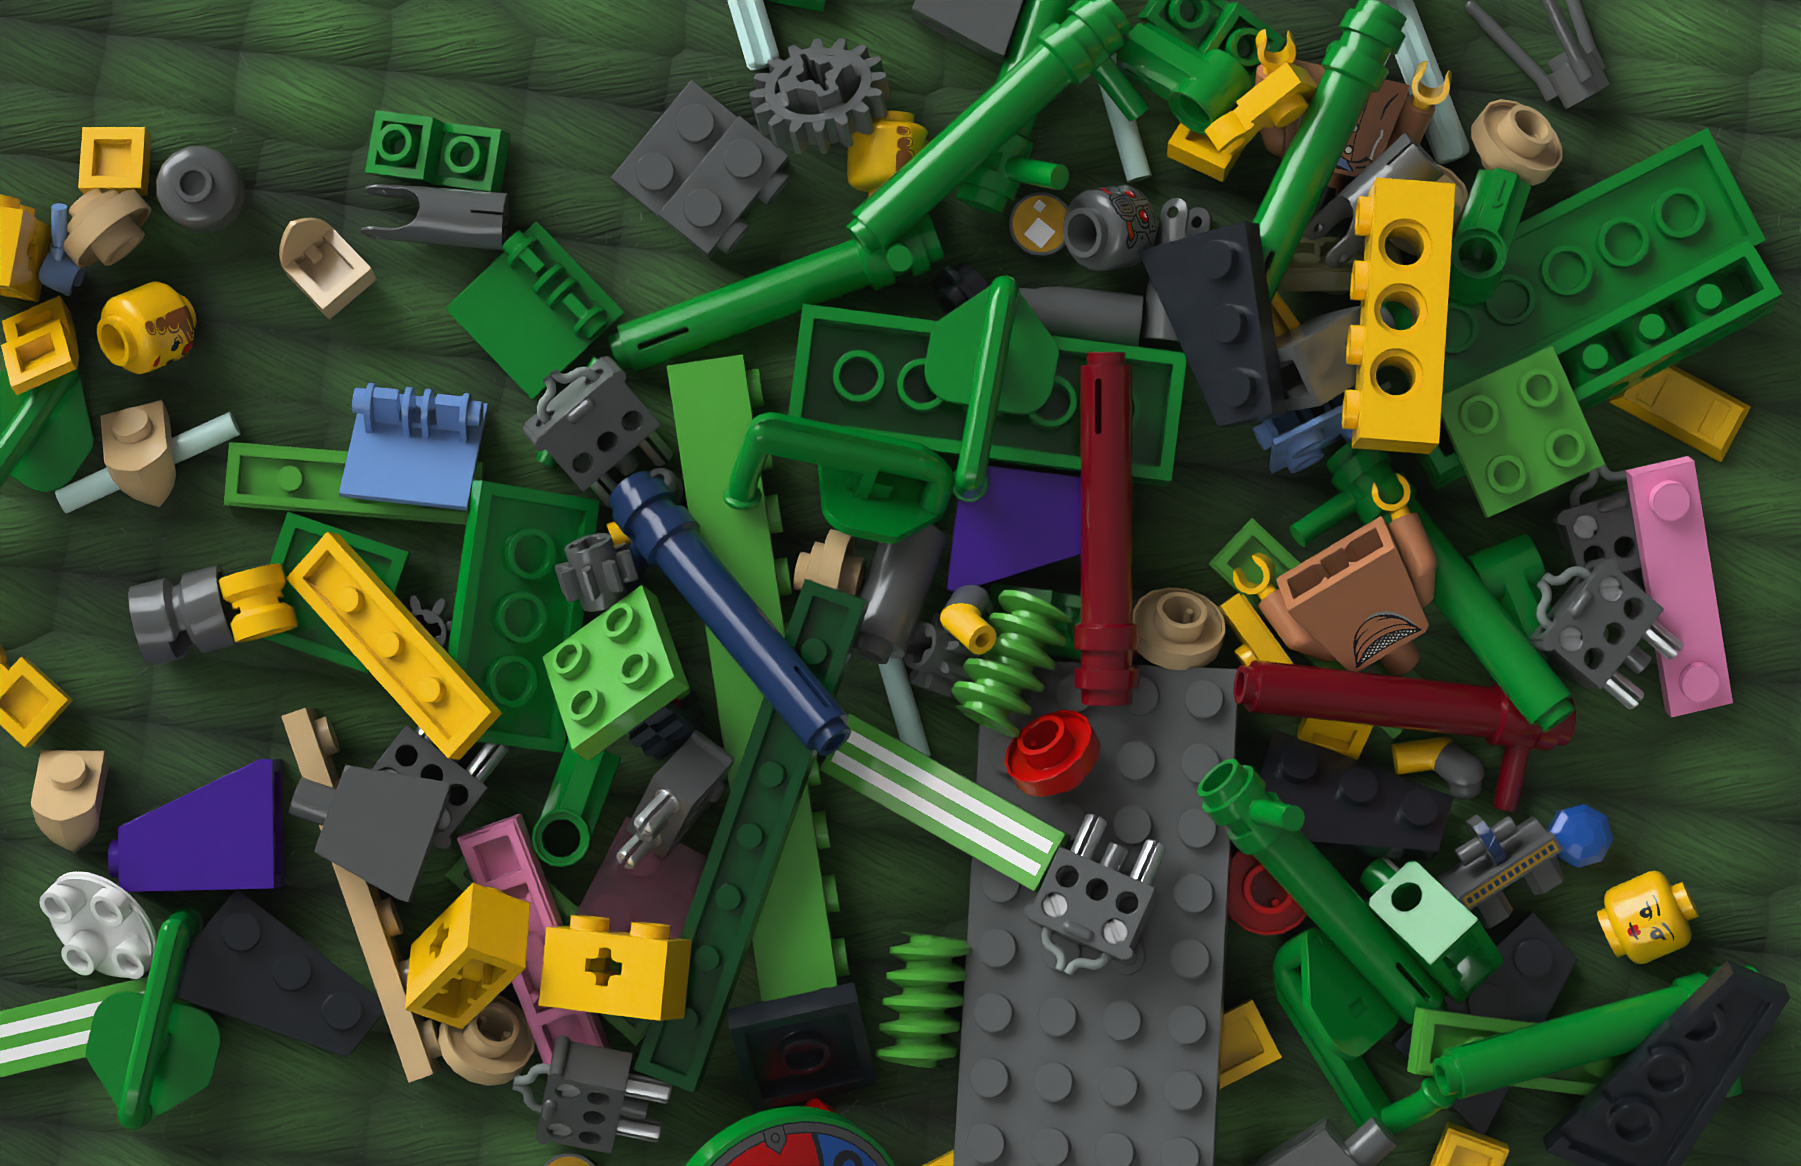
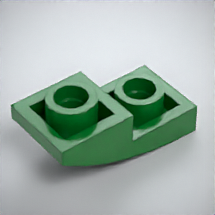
M1149 0L1137 17L1145 24L1147 22L1154 24L1202 54L1211 49H1218L1229 53L1248 72L1252 84L1250 90L1255 86L1257 67L1261 65L1256 48L1257 34L1261 30L1266 29L1267 43L1265 49L1273 53L1278 52L1286 40L1240 3H1229L1226 0Z
M376 110L365 173L439 188L501 193L511 134L502 129L445 123L434 117Z

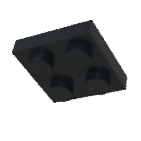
M854 982L727 1010L730 1032L753 1112L878 1085Z

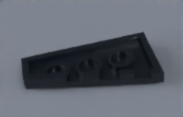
M1728 960L1543 1137L1546 1151L1580 1166H1680L1789 1001L1790 996L1785 984Z

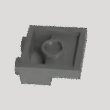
M691 80L615 171L611 179L701 254L711 260L719 249L728 255L738 245L751 226L744 220L759 200L766 206L772 203L784 189L791 176L784 171L790 164L789 155L780 148L773 146V142L764 135H761L741 116L736 117Z

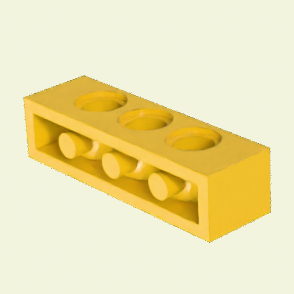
M1376 177L1368 192V197H1358L1355 213V235L1366 236L1364 261L1354 260L1350 297L1351 300H1361L1360 325L1349 326L1346 346V363L1357 365L1355 390H1345L1342 407V429L1353 430L1351 448L1430 454L1439 444L1456 183ZM1392 238H1403L1409 241L1416 250L1417 261L1410 265L1394 263L1386 254L1385 242ZM1387 302H1399L1405 305L1413 317L1412 327L1406 330L1390 328L1381 317V305ZM1383 366H1394L1401 369L1409 382L1408 392L1402 395H1391L1384 392L1376 380L1377 369Z

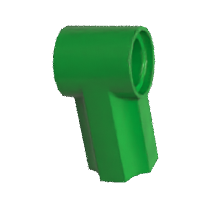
M1150 22L1144 25L1138 23L1125 38L1121 51L1116 57V65L1125 76L1167 100L1174 116L1184 126L1198 134L1207 135L1205 130L1214 121L1231 112L1237 105L1236 101L1244 96L1252 85L1246 69L1229 53L1218 49H1211L1202 54Z
M1500 168L1493 170L1479 169L1458 229L1452 240L1449 295L1461 303L1478 304L1485 302L1493 296L1499 286L1513 239L1531 191V186L1524 183L1518 174ZM1467 258L1478 259L1484 262L1489 270L1480 273L1472 272L1466 269L1460 261Z
M1521 533L1467 555L1464 559L1529 639L1540 625L1536 613L1542 599V592L1537 587V584L1542 580L1546 571L1532 539L1526 533ZM1549 604L1546 610V615H1548V613L1552 609L1551 604ZM1538 651L1544 660L1549 659L1544 653Z
M568 739L542 814L533 828L532 842L534 850L541 860L554 867L568 868L579 864L586 858L591 850L592 839L622 757L602 750L587 761L572 750ZM562 820L571 821L579 829L580 844L570 856L556 857L546 848V831L555 822Z

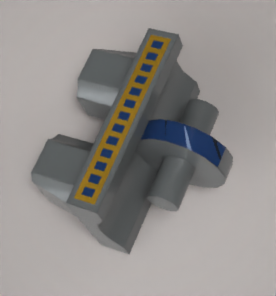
M1476 814L1466 820L1467 828L1473 839L1455 850L1461 862L1437 877L1440 884L1464 905L1486 929H1491L1508 918L1513 910L1502 891L1504 888L1521 878L1532 894L1539 895L1547 893L1563 882L1564 877L1556 855L1564 850L1556 836L1552 832L1548 833L1534 816H1531L1517 826L1507 816L1489 828L1484 820Z

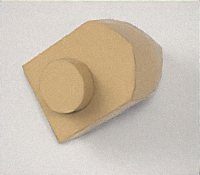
M302 218L290 221L287 225L279 249L281 266L287 276L329 320L377 280L372 268L324 220Z
M159 400L101 415L104 463L112 480L122 492L131 498L148 505L160 507L170 495L176 478L170 416L163 401Z
M41 750L31 798L35 822L51 841L74 853L84 848L95 837L99 829V817L109 767L105 751Z

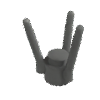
M1542 0L1549 19L1565 52L1547 62L1552 71V74L1549 76L1475 1H1468L1465 4L1466 11L1536 83L1546 102L1558 96L1565 109H1568L1610 85L1603 72L1607 66L1596 48L1581 0H1565L1579 44H1577L1557 1Z

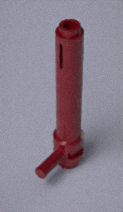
M1087 352V365H1080L1081 622L1074 625V649L1081 650V666L1074 668V687L1081 689V704L1122 706L1132 704V689L1139 688V668L1132 665L1142 663L1146 659L1136 650L1139 649V626L1132 623V365H1126V352Z
M1259 660L1252 661L1249 666L1241 665L1234 679L1233 693L1235 702L1245 705L1249 712L1482 737L1490 745L1505 746L1493 807L1509 812L1518 811L1530 749L1549 751L1555 746H1566L1571 741L1576 724L1575 703L1570 698L1569 702L1573 705L1575 711L1563 722L1546 733L1538 724L1532 727L1497 682L1488 687Z

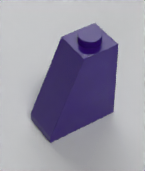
M988 466L986 473L988 489L986 494L975 502L957 500L946 593L953 594L958 588L965 585L984 587L1080 557L1081 477Z
M259 759L118 827V840L110 841L108 851V865L111 878H119V887L126 892L272 889L285 886L283 759Z

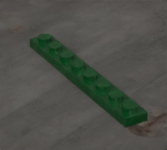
M805 579L785 635V640L836 700L870 601L811 579ZM765 697L761 703L679 938L692 940L684 1018L663 1021L651 1020L634 1067L635 1071L693 1093L700 1089L817 755V750L809 751L806 749Z

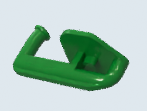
M1007 275L997 277L989 287L937 321L931 330L924 370L928 387L933 394L943 401L968 406L958 467L953 472L955 480L953 494L964 502H975L981 499L987 492L988 477L986 473L997 412L1015 415L1033 413L1046 404L1054 384L1059 356L1058 345L1019 291L1017 281Z
M79 366L76 370L19 395H16L11 387L7 370L1 371L0 489L9 476L27 488L42 493L54 492L66 486L93 448V435Z
M767 412L758 415L749 424L731 471L729 485L724 490L723 499L729 507L736 510H747L756 507L762 498V493L757 486L769 454L817 464L822 513L828 523L838 531L853 537L895 544L943 518L953 495L955 480L950 465L937 453L921 443L786 414ZM916 479L922 480V481H927V482H926V485L923 486V485H922L919 481H917Z
M192 907L176 909L162 923L158 933L145 993L133 991L113 993L99 1004L93 1016L86 1046V1058L117 1106L119 1124L128 1131L142 1129L148 1122L203 1090L209 1085L214 1075L222 1038L217 1020L203 1008L175 1001L188 944H191L205 928L203 915Z
M1316 928L1308 929L1287 940L1278 948L1273 960V979L1277 999L1358 1129L1372 1116H1375L1395 1135L1431 1118L1442 1109H1448L1454 1105L1456 1101L1455 1096H1444L1440 1092L1434 1076L1425 1077L1421 1083V1089L1393 1104L1390 1103L1361 1055L1395 1027L1399 1015L1323 931Z

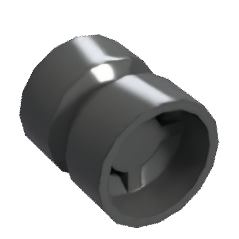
M219 565L183 573L179 585L174 586L168 579L163 578L129 588L128 601L133 629L140 651L148 666H156L184 659L187 657L190 647L193 646L201 653H208L239 645V643H235L230 625L237 612L233 610L230 602L223 599L218 580L226 576Z

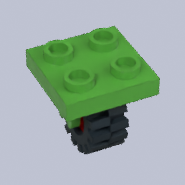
M643 585L636 588L542 657L571 748L587 761L625 734L629 736V741L636 748L641 745L645 755L648 757L654 756L655 760H661L681 747L696 729L702 732L703 728L706 727V721L703 719L705 716L704 710L695 703L699 700L696 692L689 689V680L684 674L658 598Z

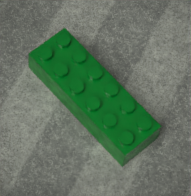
M803 304L788 415L921 443L937 453L941 458L959 460L968 406L941 400L933 394L926 383L925 362L931 330L937 321ZM1052 336L1059 349L1052 393L1046 404L1033 413L1015 415L997 412L988 464L1081 476L1080 365H1087V352H1126V365H1132V482L1166 487L1172 481L1187 363L1185 353Z

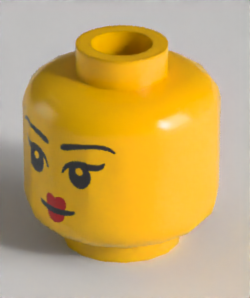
M1649 871L1610 888L1604 895L1605 908L1597 911L1601 927L1617 958L1627 955L1636 964H1646L1687 946L1692 934L1688 921L1699 917L1696 906L1684 882L1682 881L1672 886L1667 877L1658 871Z

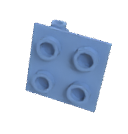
M1389 381L1379 386L1384 392L1391 393L1392 386ZM1356 385L1349 388L1348 390H1355ZM1345 391L1330 400L1334 409H1331L1328 402L1317 406L1321 415L1314 418L1310 408L1298 410L1304 424H1301L1295 411L1286 412L1287 415L1263 420L1261 424L1252 428L1261 448L1266 450L1271 447L1269 469L1272 474L1285 467L1289 469L1290 473L1304 470L1324 457L1323 448L1343 438L1346 443L1352 440L1353 430L1342 429V407Z
M368 383L366 389L355 388L352 399V412L357 413L339 497L467 511L488 411V403L472 400L470 393H464L463 396L437 394L436 398H434L433 389H425L423 396H415L414 387H406L404 394H399L398 389L377 387L376 383Z

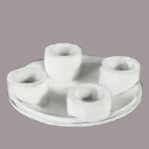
M69 872L57 878L40 897L42 911L49 917L54 931L65 945L61 951L62 958L73 971L81 975H90L94 970L114 977L139 979L150 969L157 942L154 927L137 901L117 884L96 874Z

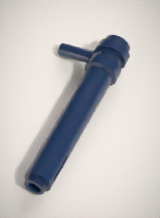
M640 471L624 479L611 493L609 505L614 510L613 521L632 541L628 550L632 552L639 579L625 583L628 593L639 587L649 564L652 567L659 566L806 749L809 751L817 750L821 756L829 755L839 749L851 735V729L847 726L849 716L699 535L700 524L684 506L675 505L676 495L661 478H653L647 471Z

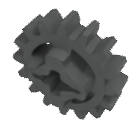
M820 38L813 39L811 47L801 50L799 47L792 45L788 47L790 58L785 61L779 58L767 60L770 73H759L754 76L757 90L750 92V100L761 135L771 134L773 146L777 148L792 141L795 154H802L809 145H817L821 154H827L830 144L840 142L847 148L853 146V133L858 131L862 134L871 135L874 132L872 118H886L888 114L885 101L891 100V93L881 58L879 56L870 58L868 48L864 44L848 51L846 39L839 38L831 48H824Z

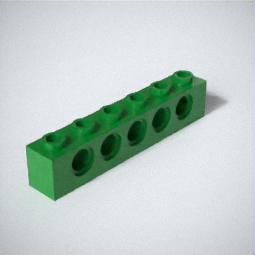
M1749 239L1536 352L1550 346L1554 347L1579 406L1584 413L1772 313L1782 292ZM1441 419L1440 437L1437 447L1430 454L1414 453L1435 491L1466 475Z

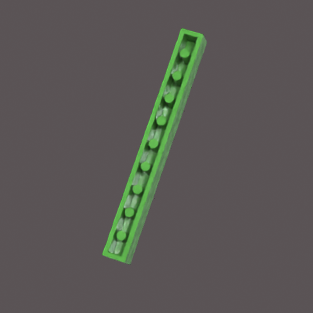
M743 354L668 365L667 372L688 511L700 524L699 535L785 638L790 621H784L781 597L793 595L787 557L775 559L771 534L783 532L778 494L765 495L763 475L761 473L757 487L762 493V498L756 507L747 510H736L729 507L723 499L724 490L729 485L731 471L748 426L754 419L753 408L764 406L759 368L747 370ZM768 455L763 470L774 469L772 455ZM705 624L723 747L728 754L735 758L728 772L731 792L764 695ZM817 755L752 938L761 1001H769L816 991L821 988L839 986L838 977L850 975L844 937L832 939L828 913L840 912L835 873L822 875L819 850L831 848L825 810L813 812L809 786L821 785Z

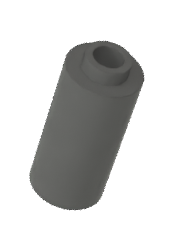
M930 525L898 543H878L858 597L869 600L870 603L853 649L854 654L876 664H887L889 658L904 657L948 541L942 531Z

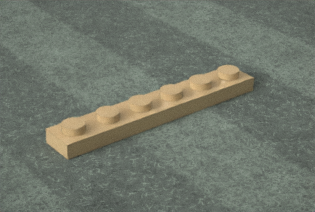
M303 708L281 716L302 777L337 789L340 778L332 754L340 752L336 733L328 716L318 718L315 708ZM332 862L407 1080L410 1083L432 1075L441 1069L437 1060L438 1057L442 1056L438 1044L439 1029L433 1019L424 1021L422 1015L405 1010L409 959H402L395 936L403 934L396 906L391 897L381 899L378 887Z

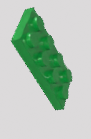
M473 480L448 654L502 712L476 742L564 753L566 729L542 657L582 628L584 610L580 599L567 602L566 596L563 595L555 565L568 562L564 549L569 543L595 534L600 500Z

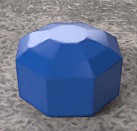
M1578 804L1557 810L1546 830L1548 833L1552 832L1556 836L1564 850L1557 854L1556 857L1576 868L1601 862L1614 840L1607 816L1586 804Z

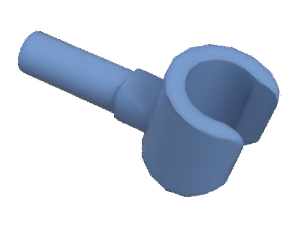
M57 203L51 206L52 242L50 243V252L40 268L39 280L46 287L70 296L73 286L79 287L82 284L87 267H78L62 249L64 241L68 237V231L66 230L68 225V207L65 204Z

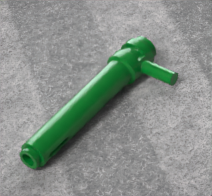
M1077 0L1068 8L1066 12L1068 18L1060 25L1053 22L1036 37L1037 46L851 212L853 220L846 226V230L856 243L869 255L874 254L878 249L885 252L1069 85L1079 86L1091 74L1129 122L1136 120L1144 114L1149 105L1111 58L1124 45L1123 37L1131 30L1130 22L1120 8L1112 0Z
M1024 0L996 82L1037 46L1036 37L1053 22L1060 25L1068 18L1067 9L1077 0ZM1037 115L960 184L956 200L984 212L1003 215L1007 202L1015 201L1020 183L1061 190L1067 185L1069 171L1066 166L1029 159L1034 146L1029 138Z
M1359 0L1355 9H1347L1339 26L1343 34L1340 40H1334L1327 46L1326 55L1321 63L1325 72L1253 220V223H1259L1270 304L1371 93L1380 92L1389 73L1385 64L1390 54H1398L1406 37L1402 29L1407 18L1399 11L1379 1Z
M928 213L885 252L878 249L874 254L869 255L854 239L617 325L618 332L607 337L617 365L623 371L632 368L634 373L800 313L802 312L803 304L819 306L867 287H871L875 291L896 284L895 277L911 271L914 277L932 271L931 264L941 261L945 257ZM687 327V328H685V329L676 331V332H674V333H671V334H668V335H666V336L657 338V339L652 340V341H649V342H647V343L640 344V343H642V342L651 340V339H653V338H656V337H659V336H661V335L670 333V332L675 331V330H678V329H680V328Z
M1351 440L1327 461L1326 467L1333 475L1330 482L1338 491V494L1290 526V532L1300 546H1307L1354 513L1364 525L1380 516L1384 518L1387 525L1393 521L1389 511L1383 510L1376 505L1371 492L1375 482L1379 497L1384 503L1396 504L1403 497V486L1399 482L1396 472L1390 466L1393 458L1387 451L1351 448ZM1403 472L1398 473L1410 485L1411 494L1407 502L1410 513H1418L1436 555L1437 566L1433 603L1532 727L1538 724L1544 733L1550 731L1575 711V708L1569 702L1572 694L1415 498L1418 492L1416 487Z
M1237 759L1224 760L1212 768L1201 780L1197 793L1203 800L1202 808L1212 821L1216 825H1226L1228 827L1226 834L1233 844L1243 854H1252L1407 1024L1412 1025L1414 1022L1415 1007L1446 1011L1448 1004L1444 1000L1445 991L1300 830L1305 821L1303 810L1299 806L1285 804L1274 792H1266V783L1252 766H1242Z
M1750 965L1743 966L1758 973V971ZM1721 966L1711 969L1707 977L1699 972L1682 976L1673 980L1671 987L1447 1048L1443 1051L1442 1057L1434 1059L1433 1074L1436 1084L1444 1096L1454 1095L1455 1098L1460 1100L1634 1051ZM1740 1075L1726 1097L1737 1096L1743 1092Z

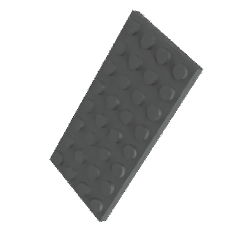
M1055 662L1054 670L1034 667L1032 674L1045 688L1043 692L1022 690L1020 696L1033 708L1031 715L1011 713L1008 719L1021 730L1029 722L1046 713L1059 710L1077 711L1088 719L1097 733L1101 743L1099 758L1091 772L1085 776L1084 780L1076 788L1068 792L1046 797L1029 796L1018 789L1004 763L1006 750L1014 737L1005 736L980 725L976 783L1071 835L1065 846V849L1069 851L1086 814H1095L1096 821L1099 816L1107 822V825L1091 860L1100 864L1109 842L1118 844L1130 851L1121 871L1122 874L1129 877L1147 839L1155 840V847L1140 881L1159 842L1162 843L1167 850L1151 884L1152 887L1156 888L1159 896L1135 947L1136 963L1126 966L1110 959L1107 965L1100 969L1078 968L1073 976L1056 969V956L1048 951L1042 943L1041 934L1043 929L1033 925L1024 913L1025 906L1034 904L1039 892L1027 888L972 856L967 945L971 946V952L966 955L965 964L967 979L964 980L953 1166H1216L1232 841L1226 834L1228 827L1226 825H1216L1202 808L1203 800L1199 797L1197 789L1201 780L1212 768L1224 760L1237 759L1239 704L1235 702L1233 688L1238 669L1190 667L1187 670H1171L1161 666L1132 665L1139 668V688L1132 689V704L1092 706L1081 704V689L1074 687V668L1080 667L1081 663ZM1075 872L1065 874L1061 879V886L1065 888L1074 886L1078 881V874ZM1105 885L1096 886L1091 891L1090 898L1095 901L1104 899L1108 894V887ZM1127 898L1122 902L1120 912L1125 914L1134 912L1138 907V900ZM1051 933L1052 941L1065 952L1067 965L1078 958L1096 960L1101 956L1099 953Z

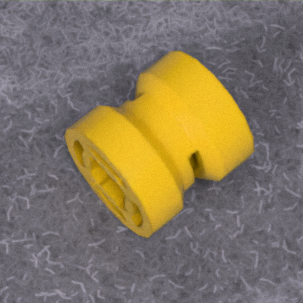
M282 564L260 566L237 572L218 580L223 599L232 604L233 610H240V614H237L230 623L235 643L272 636L298 627L294 607L284 602L279 603L278 600L284 597L282 590L287 583Z

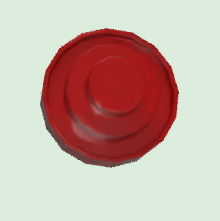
M1059 710L1046 713L1025 725L1020 730L1019 737H1014L1009 744L1004 763L1018 789L1029 796L1046 797L1068 792L1076 788L1084 780L1085 776L1091 772L1097 762L1101 743L1097 733L1085 716L1077 711Z
M1240 850L1235 851L1231 858L1229 917L1245 930L1264 936L1283 934L1299 925L1307 915L1304 910L1252 854L1246 855Z

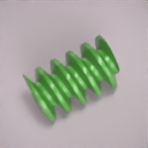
M1004 590L1000 593L998 602L1006 613H992L986 621L996 631L995 644L989 651L980 654L984 659L969 658L965 661L963 665L964 672L973 682L957 681L951 691L961 704L956 705V708L965 716L995 732L1018 738L1021 731L1008 718L1011 713L1031 715L1033 708L1020 694L1022 690L1043 692L1045 686L1032 674L1034 667L1054 670L1056 663L1043 649L1046 644L1066 647L1068 640L1055 626L1057 622L1073 623L1074 621L1056 607L1033 595L1016 590Z
M899 931L910 937V942L890 947L889 953L906 962V968L887 972L886 979L903 988V991L900 995L883 998L882 1005L898 1013L899 1019L879 1024V1031L894 1038L895 1045L876 1049L875 1056L898 1064L946 1069V1067L938 1063V1060L955 1057L958 1053V1047L941 1036L959 1031L962 1022L946 1013L945 1009L962 1006L964 997L962 993L950 988L949 983L967 979L965 968L953 962L952 958L970 954L971 946L967 945V941L961 939Z

